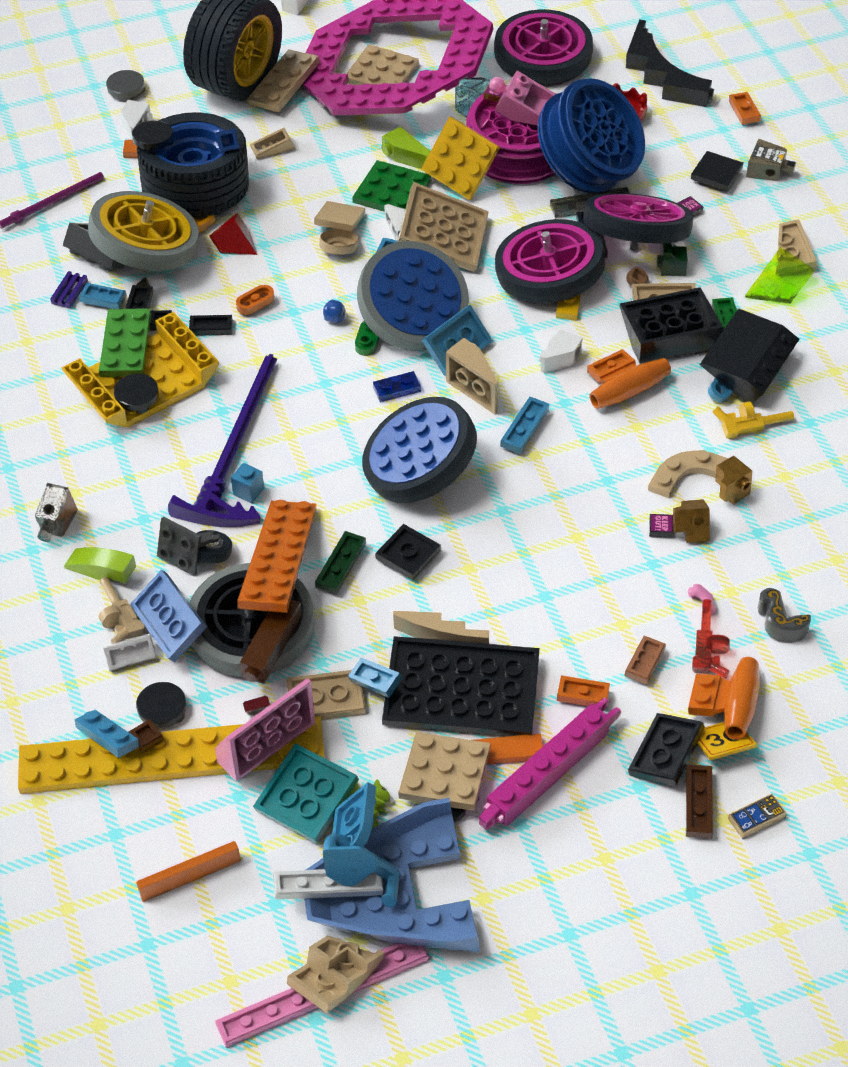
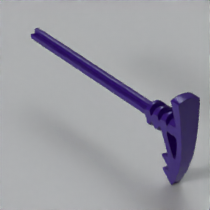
M269 353L268 356H265L212 475L205 478L200 493L197 495V500L191 505L176 495H172L168 503V513L171 517L215 527H243L260 523V515L254 506H251L249 511H245L239 501L232 507L221 498L222 493L226 489L225 477L278 360L274 357V354Z

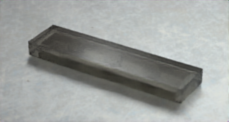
M628 187L607 190L602 193H587L551 199L550 207L555 218L576 215V212L584 211L587 199L592 196L605 193L630 192Z

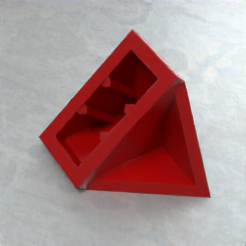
M238 213L209 235L220 253L258 255L250 231Z

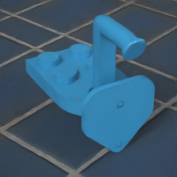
M367 782L335 808L333 831L331 835L325 838L322 855L327 877L343 886H355L371 873L377 874L387 881L386 894L382 896V903L387 907H394L397 904L399 871L391 863L364 848L374 823L373 814L376 804V786Z

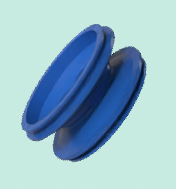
M592 78L574 81L563 92L552 96L545 103L538 119V139L543 155L556 175L567 185L584 193L608 191L618 181L631 177L642 163L645 154V135L639 116L629 100L618 89L605 81Z

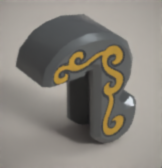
M770 587L761 591L757 610L760 615L766 614L764 626L768 635L784 642L803 639L808 634L811 615H795L787 618L781 592Z

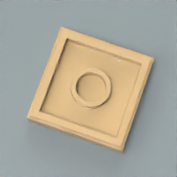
M326 201L314 217V225L353 232L364 217L365 208Z

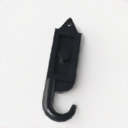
M146 277L136 285H132L125 309H149L154 290Z

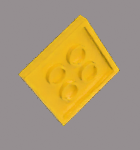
M449 116L421 170L466 199L472 200L500 146L454 117Z

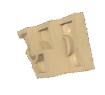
M327 935L309 946L307 963L289 974L286 984L328 1013L351 995L369 977L383 960L385 952L378 949L376 953L362 950L357 943L345 942L339 938Z

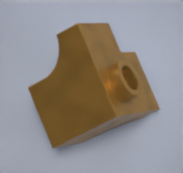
M734 455L716 466L715 482L720 485L719 497L724 502L729 501L733 505L750 495L753 472L752 469Z
M704 499L681 501V506L673 508V530L675 533L684 532L687 543L710 541V508Z

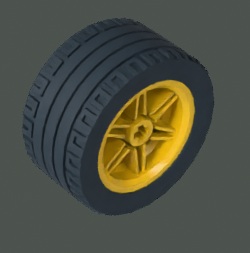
M201 0L191 16L184 39L183 62L190 81L197 87L236 101L247 100L278 60L282 42V21L275 4L270 0Z

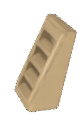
M285 127L249 144L257 159L295 149Z

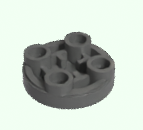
M134 70L114 72L106 80L108 94L121 99L122 102L132 100L133 97L145 91L143 76Z

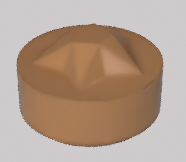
M634 267L627 273L626 280L631 287L632 284H646L648 282V275L643 269Z

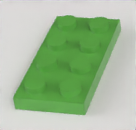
M108 309L99 365L100 377H125L130 374H144L151 322L150 309Z

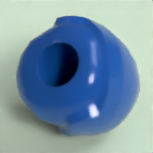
M331 299L324 305L323 316L325 321L339 323L345 318L346 309L340 301Z

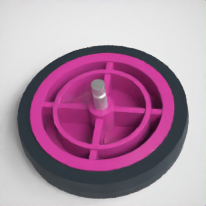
M549 9L529 10L511 16L499 26L495 34L494 54L500 68L512 77L516 71H519L539 84L560 83L578 76L588 67L593 54V37L588 26L571 14Z
M566 219L543 220L523 226L508 235L501 242L495 254V271L501 287L517 299L534 303L558 302L585 292L599 280L605 267V250L599 234L581 222Z

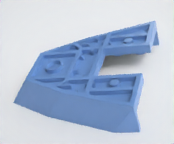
M449 798L424 802L371 830L364 848L394 865L400 874L396 906L387 907L382 903V896L386 894L387 881L383 878L382 895L304 899L307 920L339 931L394 944L480 952L470 899L416 909L409 869L461 859ZM323 858L306 870L325 869Z

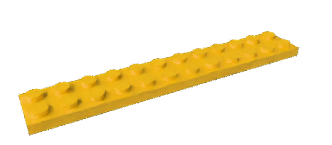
M321 716L315 717L314 725L252 771L278 769L295 743L325 758ZM243 724L161 732L164 738L163 742L144 753L139 748H136L119 758L92 739L20 745L18 791L19 794L228 774L217 762L215 748Z

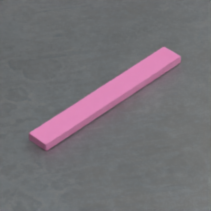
M395 943L381 949L385 952L383 960L353 993L429 961L425 948ZM290 988L217 1019L215 1024L225 1048H228L316 1010L319 1007Z

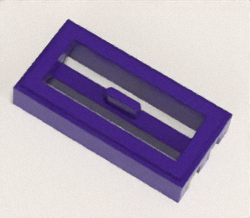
M68 271L51 296V304L71 308L88 281L87 275L83 274L80 277L79 273L73 275L71 271Z

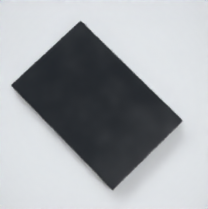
M657 713L628 768L629 776L676 786L705 728L704 723Z

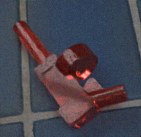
M704 599L702 601L701 630H697L696 650L695 656L692 658V671L701 674H711L712 672L727 679L730 670L720 666V656L712 657V653L725 654L729 652L730 639L724 635H713V630H711L712 601Z

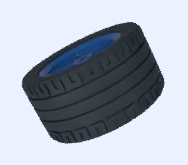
M202 112L171 115L158 121L165 122L172 127L174 141L172 145L158 149V152L154 154H148L146 149L137 146L142 192L166 198L185 209L194 218L208 217L207 215L215 216L226 212L236 206L246 195L249 187L246 138L234 122L224 117ZM235 128L240 149L220 153L215 132Z

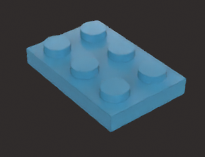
M471 305L463 308L422 339V342L444 376H446V351L461 339L465 338L471 343H475L481 350L493 341Z

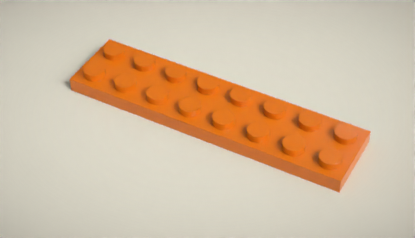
M282 499L271 500L238 598V609L287 613L317 512L316 503H309L307 501L288 502Z

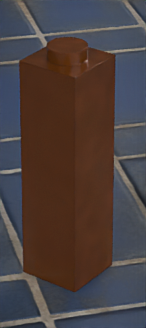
M291 599L287 613L272 611L267 613L240 661L242 677L250 682L265 684L302 617L300 602Z

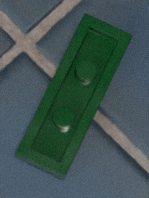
M344 531L315 580V587L337 595L367 543L366 537Z

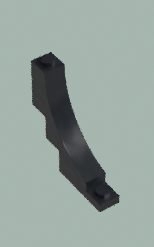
M639 19L627 51L625 68L644 71L643 84L663 87V100L707 107L709 100H713L715 91L712 88V80L687 73L670 63L656 47L653 34L649 33V28H646L647 20Z

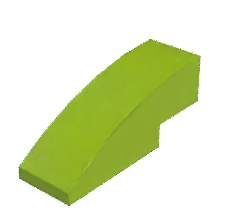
M99 547L76 548L64 565V569L97 580L108 577L126 584L136 568L133 554Z

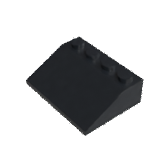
M701 287L620 303L619 306L632 350L640 364L661 358L709 350L723 331V326Z
M739 308L699 365L733 391L744 402L750 401L753 404L765 393L800 338L782 324Z

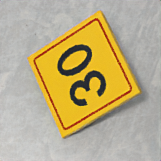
M725 722L705 727L697 742L710 761L758 747L748 732L741 739L729 738L725 734Z

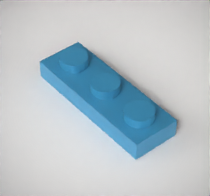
M529 396L500 440V447L521 454L549 411L550 404Z
M96 709L74 719L75 727L118 758L139 747L138 738Z

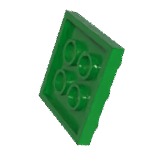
M376 160L352 196V203L385 212L384 205L387 204L406 209L413 182L428 187L431 182V176L423 172Z

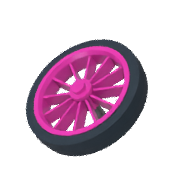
M605 193L587 199L584 209V223L588 228L597 233L620 240L631 241L630 250L637 251L638 243L662 244L687 239L693 227V213L690 209L679 203L659 197L633 193Z

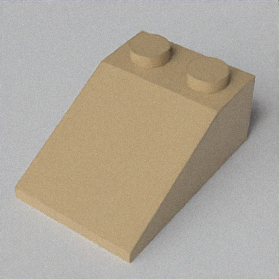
M463 338L446 351V382L495 415L498 412V381L481 349L475 343H471Z

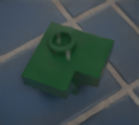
M662 243L660 245V254L657 255V267H660L661 276H686L688 263L687 246Z

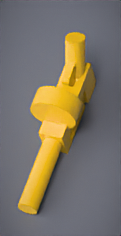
M750 401L740 403V417H736L734 412L726 414L719 406L712 411L722 422V428L727 439L737 438L738 435L762 431L764 426L768 424L794 420L793 411L761 416V413L755 414L754 406Z

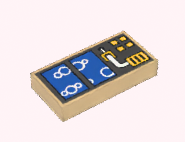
M773 793L730 813L728 820L743 839L786 818L787 812Z

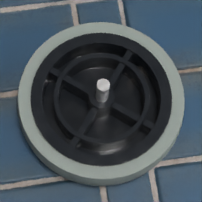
M250 563L230 566L211 575L197 588L189 602L207 626L192 643L195 652L202 661L213 669L237 677H242L240 661L269 612L238 609V598ZM298 578L291 599L300 602L302 616L270 674L289 666L297 660L308 647L313 635L315 623L314 606L307 588Z

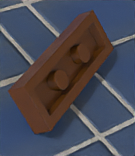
M687 764L685 837L712 839V766Z

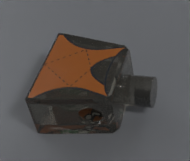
M47 482L35 513V519L40 527L37 535L39 540L48 543L53 535L62 537L68 530L78 511L69 487Z

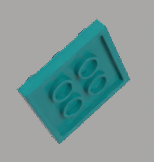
M295 743L254 803L253 808L257 812L317 844L334 819L335 808L347 799L359 778L356 774Z

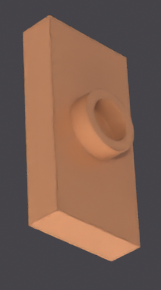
M644 635L625 670L624 676L647 685L666 649V643Z

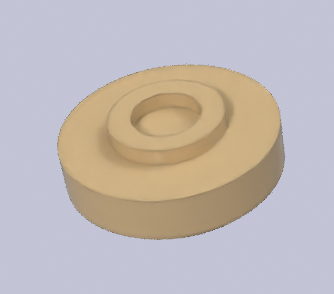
M331 229L320 235L319 246L323 251L331 254H350L358 249L359 238L353 232Z

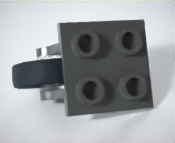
M164 516L161 518L156 555L160 559L195 576L198 566L204 563H221L228 560L231 556L232 541L226 534L215 530H203L195 533Z

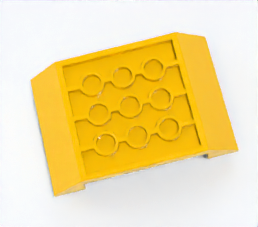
M175 312L155 320L157 333L148 337L144 374L152 377L157 382L159 395L156 402L148 407L149 409L145 413L140 414L136 411L124 409L114 397V386L123 377H100V362L88 367L79 358L61 367L64 374L106 423L129 428L204 389L220 365L217 358Z

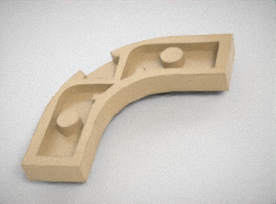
M706 450L677 453L667 458L658 467L648 484V491L669 498L677 483L689 474L699 473L716 478V466L728 458Z

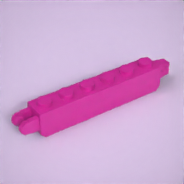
M606 698L601 699L595 705L591 703L487 796V803L483 807L485 811L479 816V825L485 830H488L496 822L502 823L505 826L510 825L607 736L610 726L618 719L622 710L616 707L608 714H605L603 711L608 708L610 703Z

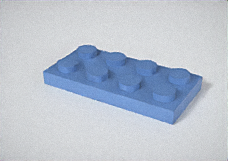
M162 569L130 604L166 657L174 663L207 627L168 573Z

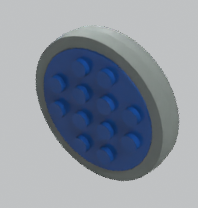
M400 241L378 250L365 264L357 285L358 307L368 327L383 341L404 350H427L422 339L469 304L467 284L458 266L439 249L421 242Z

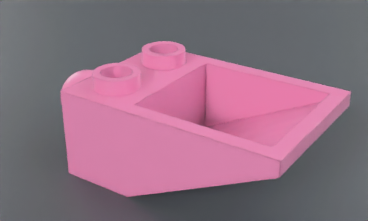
M519 71L515 72L507 86L500 77L492 78L489 83L492 92L503 93L495 111L512 121L538 125V119L545 103L555 95L554 92Z

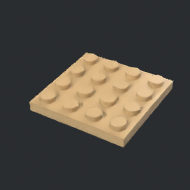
M413 182L397 242L415 241L428 244L445 253L457 266L475 272L489 211Z

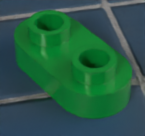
M365 321L360 324L355 339V351L359 355L369 356L376 351L380 338L368 327Z

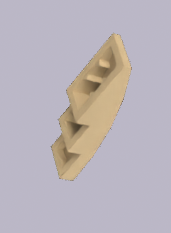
M393 611L394 629L414 638L489 644L490 630L466 629V621L442 620V612Z

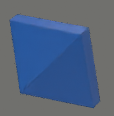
M235 128L215 132L220 153L240 149Z

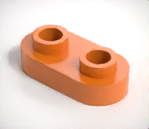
M259 285L240 295L236 299L237 311L240 314L249 315L271 304L275 299L274 289L269 285Z

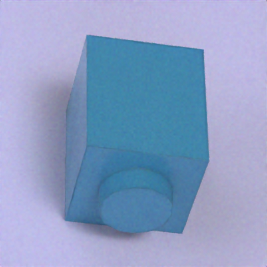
M243 462L231 476L233 495L252 504L265 489L263 471Z

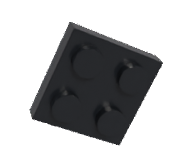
M403 523L375 553V559L414 580L441 551V544Z

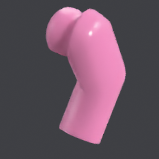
M694 584L693 587L688 588L689 597L692 599L700 598L706 615H713L716 612L712 593L701 584Z

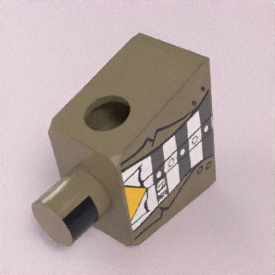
M758 138L748 161L746 177L778 181L782 171L794 173L796 162L786 160L788 150L785 147Z

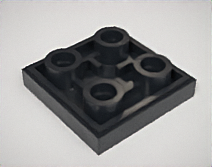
M706 151L691 173V179L700 184L715 187L718 190L728 191L741 172L744 162Z

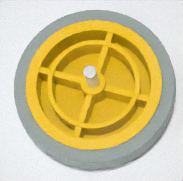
M139 191L110 193L94 203L89 215L88 233L93 244L109 258L133 268L165 271L181 267L191 260L198 244L199 230L193 217L176 203L154 194Z

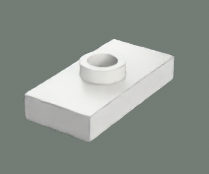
M150 633L103 646L109 671L157 658Z

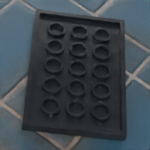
M394 636L389 669L399 672L402 680L389 698L385 696L382 725L504 736L532 735L540 648Z

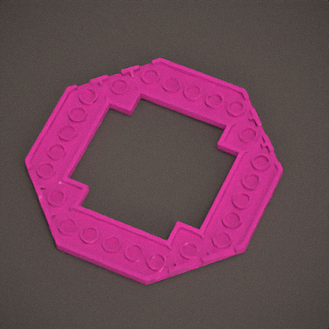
M372 0L315 31L305 53L318 56L320 63L302 85L309 94L317 98L321 105L327 107L332 115L408 113L413 110L412 106L419 102L424 104L434 99L436 93L443 89L448 91L458 86L460 80L476 76L494 30L493 23L463 0ZM440 20L438 24L440 31H453L438 70L419 71L415 83L348 84V74L335 73L351 36L370 34L374 23Z

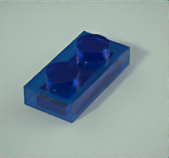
M414 371L372 382L379 403L421 392V385Z

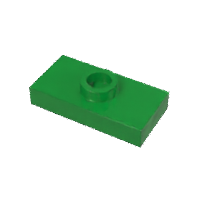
M733 297L712 299V308L724 329L737 311Z

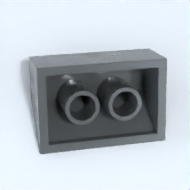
M69 222L62 246L70 249L69 252L71 254L85 256L86 261L95 264L99 263L102 265L101 268L108 271L123 269L126 266L109 258L93 244L88 233V223Z

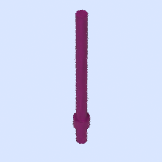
M98 172L29 207L11 212L10 216L0 220V229L13 223L17 224L23 221L25 217L104 179L103 173Z

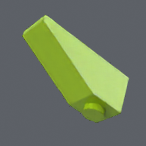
M400 126L382 136L381 149L386 156H389L395 162L418 169L422 168L430 150Z

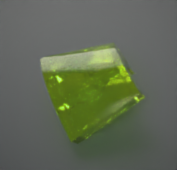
M780 247L744 297L791 304L815 272V269Z

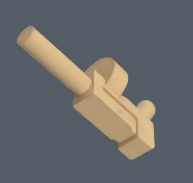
M108 577L100 579V584L112 605L104 608L99 613L98 618L104 628L115 627L117 635L111 639V644L144 635L145 626L141 620L137 619L127 599L121 600Z

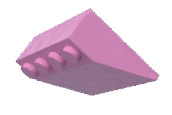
M305 679L228 735L215 748L217 762L236 782L315 724L311 680Z

